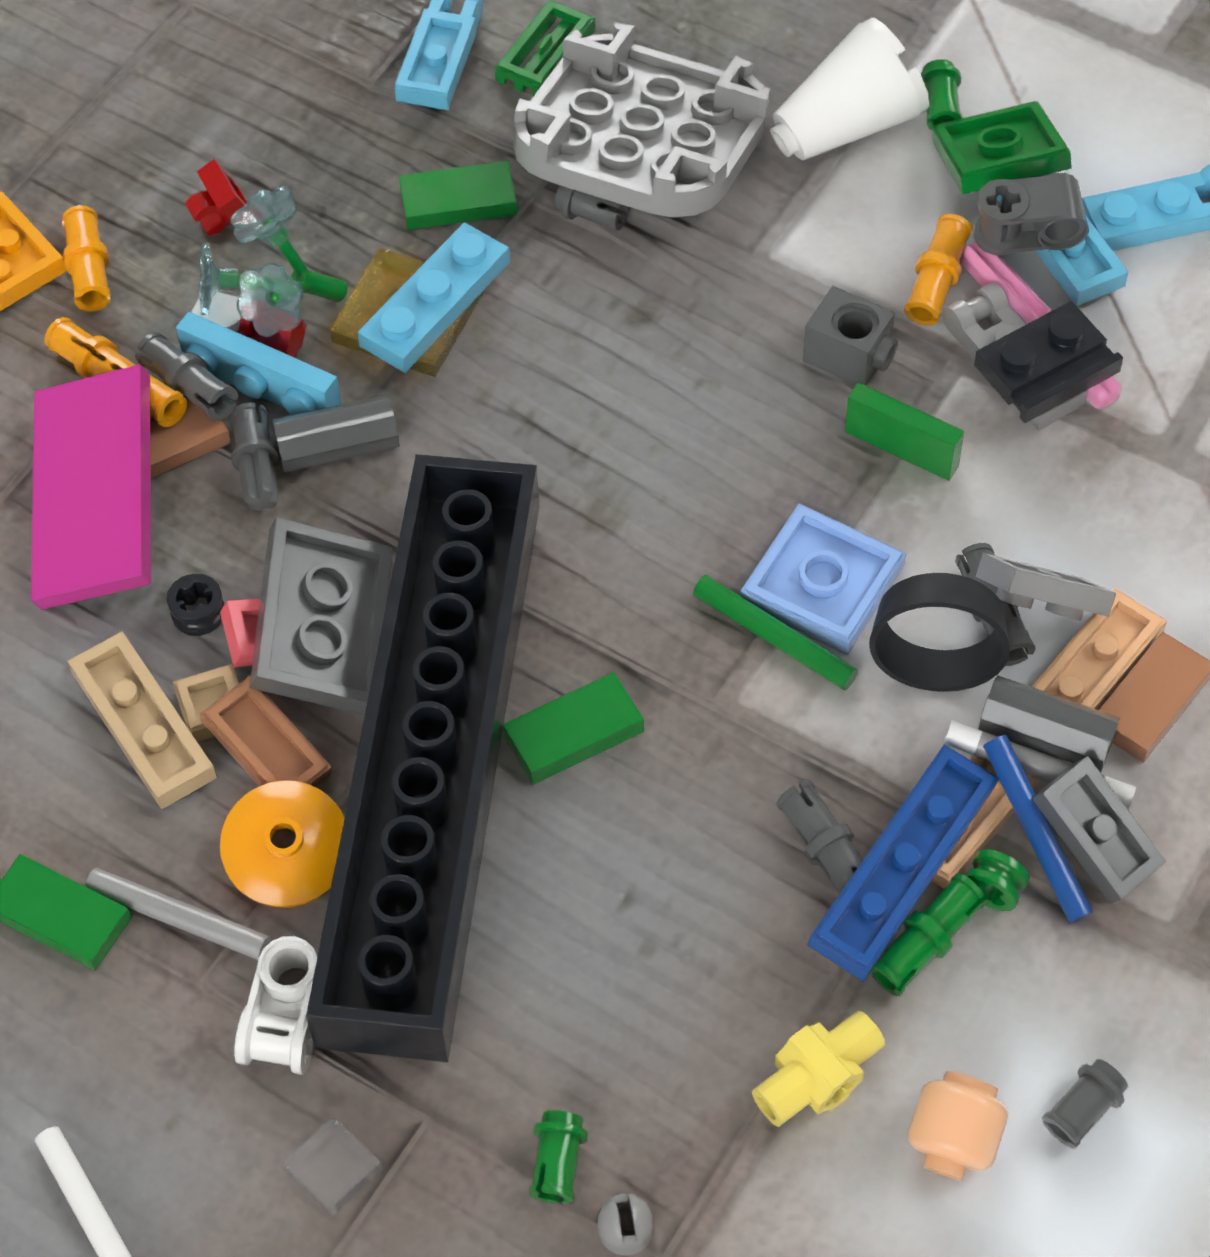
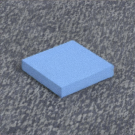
M799 503L741 589L740 596L789 627L848 655L877 610L883 595L890 589L904 567L906 553Z

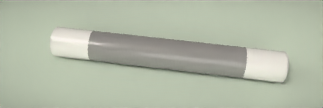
M952 720L943 744L989 760L983 745L998 736ZM1010 741L1027 775L1050 783L1072 765L1070 762ZM1102 774L1126 808L1129 809L1136 786Z

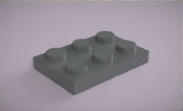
M276 517L268 534L249 688L365 715L389 593L393 547Z

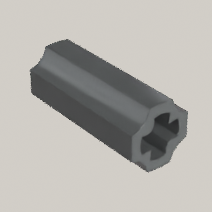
M388 394L272 420L284 472L400 446L395 416Z
M997 675L986 699L978 729L998 737L1007 735L1009 741L1070 763H1075L1088 756L1101 773L1111 749L1120 718Z

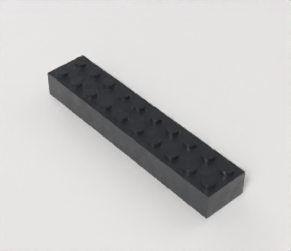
M415 455L306 1013L315 1048L448 1063L540 507L537 465Z

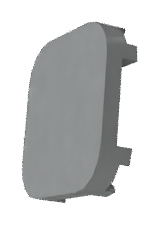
M614 22L613 33L590 35L582 38V34L578 30L573 31L564 39L563 58L531 101L519 98L515 109L513 140L517 161L529 173L545 181L650 214L684 217L694 216L712 209L724 198L761 140L765 130L771 88L765 87L752 75L753 63L735 56L724 71L633 44L634 25Z

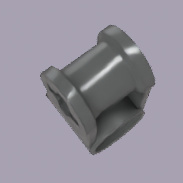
M1052 173L1041 177L1012 180L997 179L988 182L978 193L977 208L981 216L974 225V240L978 247L989 254L1003 256L1016 252L1045 249L1064 250L1080 244L1089 233L1079 183L1073 175ZM998 195H1002L1000 209L996 206ZM1002 227L1007 229L1006 238L1004 240L1001 239Z

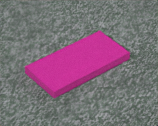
M141 364L34 391L31 602L41 610L150 585V373Z

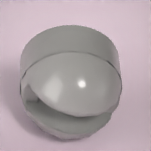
M619 1194L609 1198L600 1209L598 1215V1234L603 1245L615 1254L627 1256L639 1253L650 1243L654 1231V1220L652 1211L646 1202L634 1194ZM628 1208L631 1210L635 1235L622 1237L619 1209Z

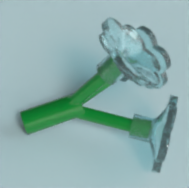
M280 187L273 192L262 190L255 193L249 198L246 206L233 214L231 223L235 228L234 236L241 243H247L257 238L260 240L267 239L271 246H278L294 269L292 275H286L282 266L276 263L266 264L260 270L250 269L243 274H238L237 268H217L211 257L210 242H202L199 261L200 315L209 314L210 304L217 291L237 292L239 286L242 294L238 297L236 303L238 313L243 319L253 322V326L258 334L270 337L280 329L289 331L298 326L301 320L298 306L303 300V292L337 302L345 298L348 291L345 280L309 271L288 240L290 232L284 223L291 220L297 212V206L293 201L294 194L288 187Z

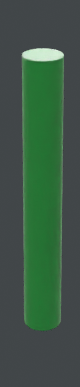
M704 575L697 582L693 595L844 691L854 682L858 674V669L708 575Z

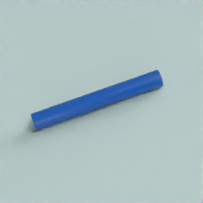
M1002 735L983 745L985 752L1068 922L1072 923L1093 913L1049 821L1032 800V797L1036 794L1007 735Z

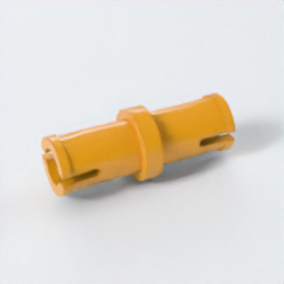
M73 206L62 215V225L65 229L67 247L63 252L64 266L72 276L75 305L84 311H99L105 308L111 301L105 271L109 265L108 250L100 241L97 212L88 206Z
M944 214L939 217L928 250L923 252L917 260L915 266L917 279L911 296L904 307L905 315L917 324L931 326L938 322L950 287L958 283L961 276L962 267L959 262L973 227L967 219L960 215Z

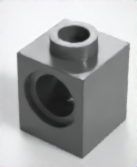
M832 286L805 325L803 362L855 385L860 383L867 386L877 369L884 372L889 367L896 353L898 339L892 337L895 312Z

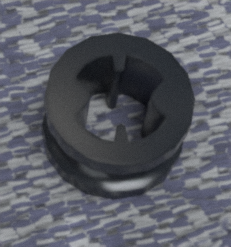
M192 573L182 576L169 588L166 600L173 624L180 632L192 636H201L211 633L222 623L220 612L225 604L220 586L212 577L205 574ZM198 598H206L207 605L199 604L194 612L187 611L185 604L194 605Z

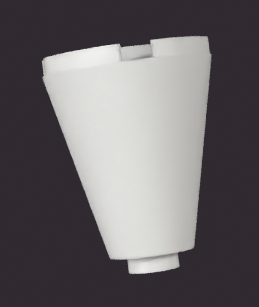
M869 18L863 23H858L773 114L776 126L771 128L770 132L776 145L785 156L790 157L792 154H795L800 160H806L917 118L930 106L929 97L922 76L916 66L907 71L903 61L898 56L906 49L886 25L876 18Z

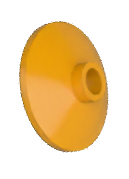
M275 781L261 785L238 800L225 819L220 836V855L225 871L231 882L242 894L261 905L274 908H294L309 904L325 895L331 889L345 817L337 804L327 794L309 784L297 781ZM282 828L292 830L296 834L294 843L288 848L274 846L271 839L277 830Z

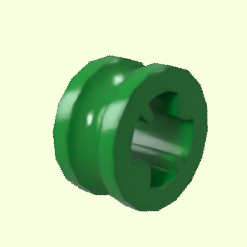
M991 849L980 850L973 859L972 865L974 869L967 871L965 876L976 883L985 895L983 897L988 901L985 906L999 911L1015 909L1020 898L1018 892L1024 890L1029 882L1030 876L1028 871L1020 862L1007 854Z

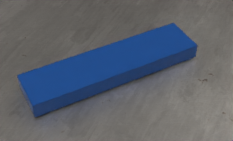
M944 744L814 930L807 946L864 982L994 790L999 778Z

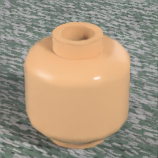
M951 1071L945 1072L943 1080H932L924 1084L907 1133L909 1143L917 1151L926 1155L923 1168L951 1179L963 1181L966 1169L981 1171L992 1167L1008 1120L1006 1107L996 1099L998 1089L995 1086Z

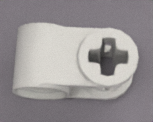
M283 936L271 941L263 949L258 959L248 1003L241 1014L237 1028L234 1054L237 1064L248 1066L252 1060L288 1065L294 1074L304 1075L307 1072L313 1055L314 1042L306 1013L317 955L314 948L306 940L296 936ZM301 968L307 970L306 976L296 984L281 985L277 983L279 976L289 969Z

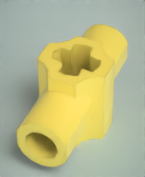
M856 1011L830 1032L820 1022L812 1026L806 1025L790 1037L785 1046L775 1055L774 1065L779 1070L752 1090L757 1106L769 1121L778 1127L808 1105L818 1115L824 1111H832L845 1101L863 1081L864 1071L859 1066L885 1046L884 1037L877 1025L862 1011Z

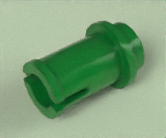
M937 59L928 62L923 67L920 75L928 92L930 106L927 109L926 122L928 128L932 130V127L936 124L962 118L957 90L961 85L962 78L960 71L949 60Z
M548 1110L543 1112L542 1121L534 1125L533 1135L539 1138L532 1186L529 1189V1196L533 1199L553 1204L573 1202L579 1146L586 1143L588 1138V1132L582 1128L583 1118L580 1115L562 1110Z

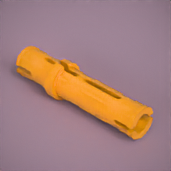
M62 317L56 319L46 331L44 342L49 347L48 349L58 353L74 364L76 373L83 378L136 365L119 354L113 342L104 336H92L74 324L69 318ZM150 374V417L158 421L157 423L162 427L169 428L174 426L185 414L187 399L183 397L182 393L174 391Z

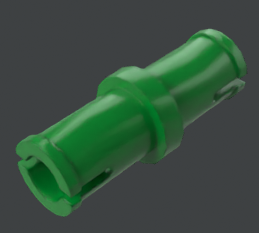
M955 874L951 878L950 883L922 912L913 911L903 923L905 930L884 951L871 970L872 977L892 995L901 996L905 992V988L934 957L943 958L952 949L951 939L979 909H982L987 904V899L983 897L985 895L984 892L965 875Z

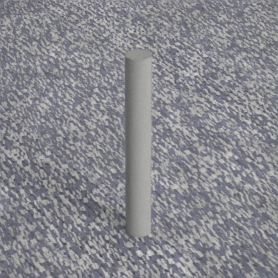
M97 867L90 872L86 880L85 887L131 910L256 960L259 959L263 949L271 942V937Z

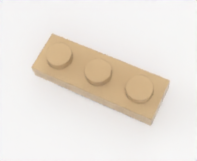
M123 631L68 660L72 675L161 810L217 779L214 766Z

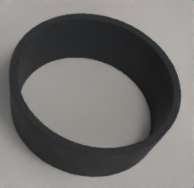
M926 573L906 578L888 589L880 601L869 640L871 656L877 666L888 676L914 688L949 692L979 686L998 675L1005 667L1009 658L1010 646L1004 607L992 590L982 583L965 576L950 573ZM924 607H946L971 613L990 624L994 631L986 639L966 648L935 650L920 647L904 640L891 629L887 622L893 617L909 610Z

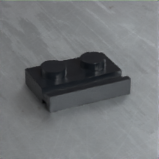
M1071 300L977 350L974 366L1008 405L1012 403L1020 411L1019 418L1024 423H1027L1119 373L1124 357L1119 352L1114 354L1106 346L1107 339Z

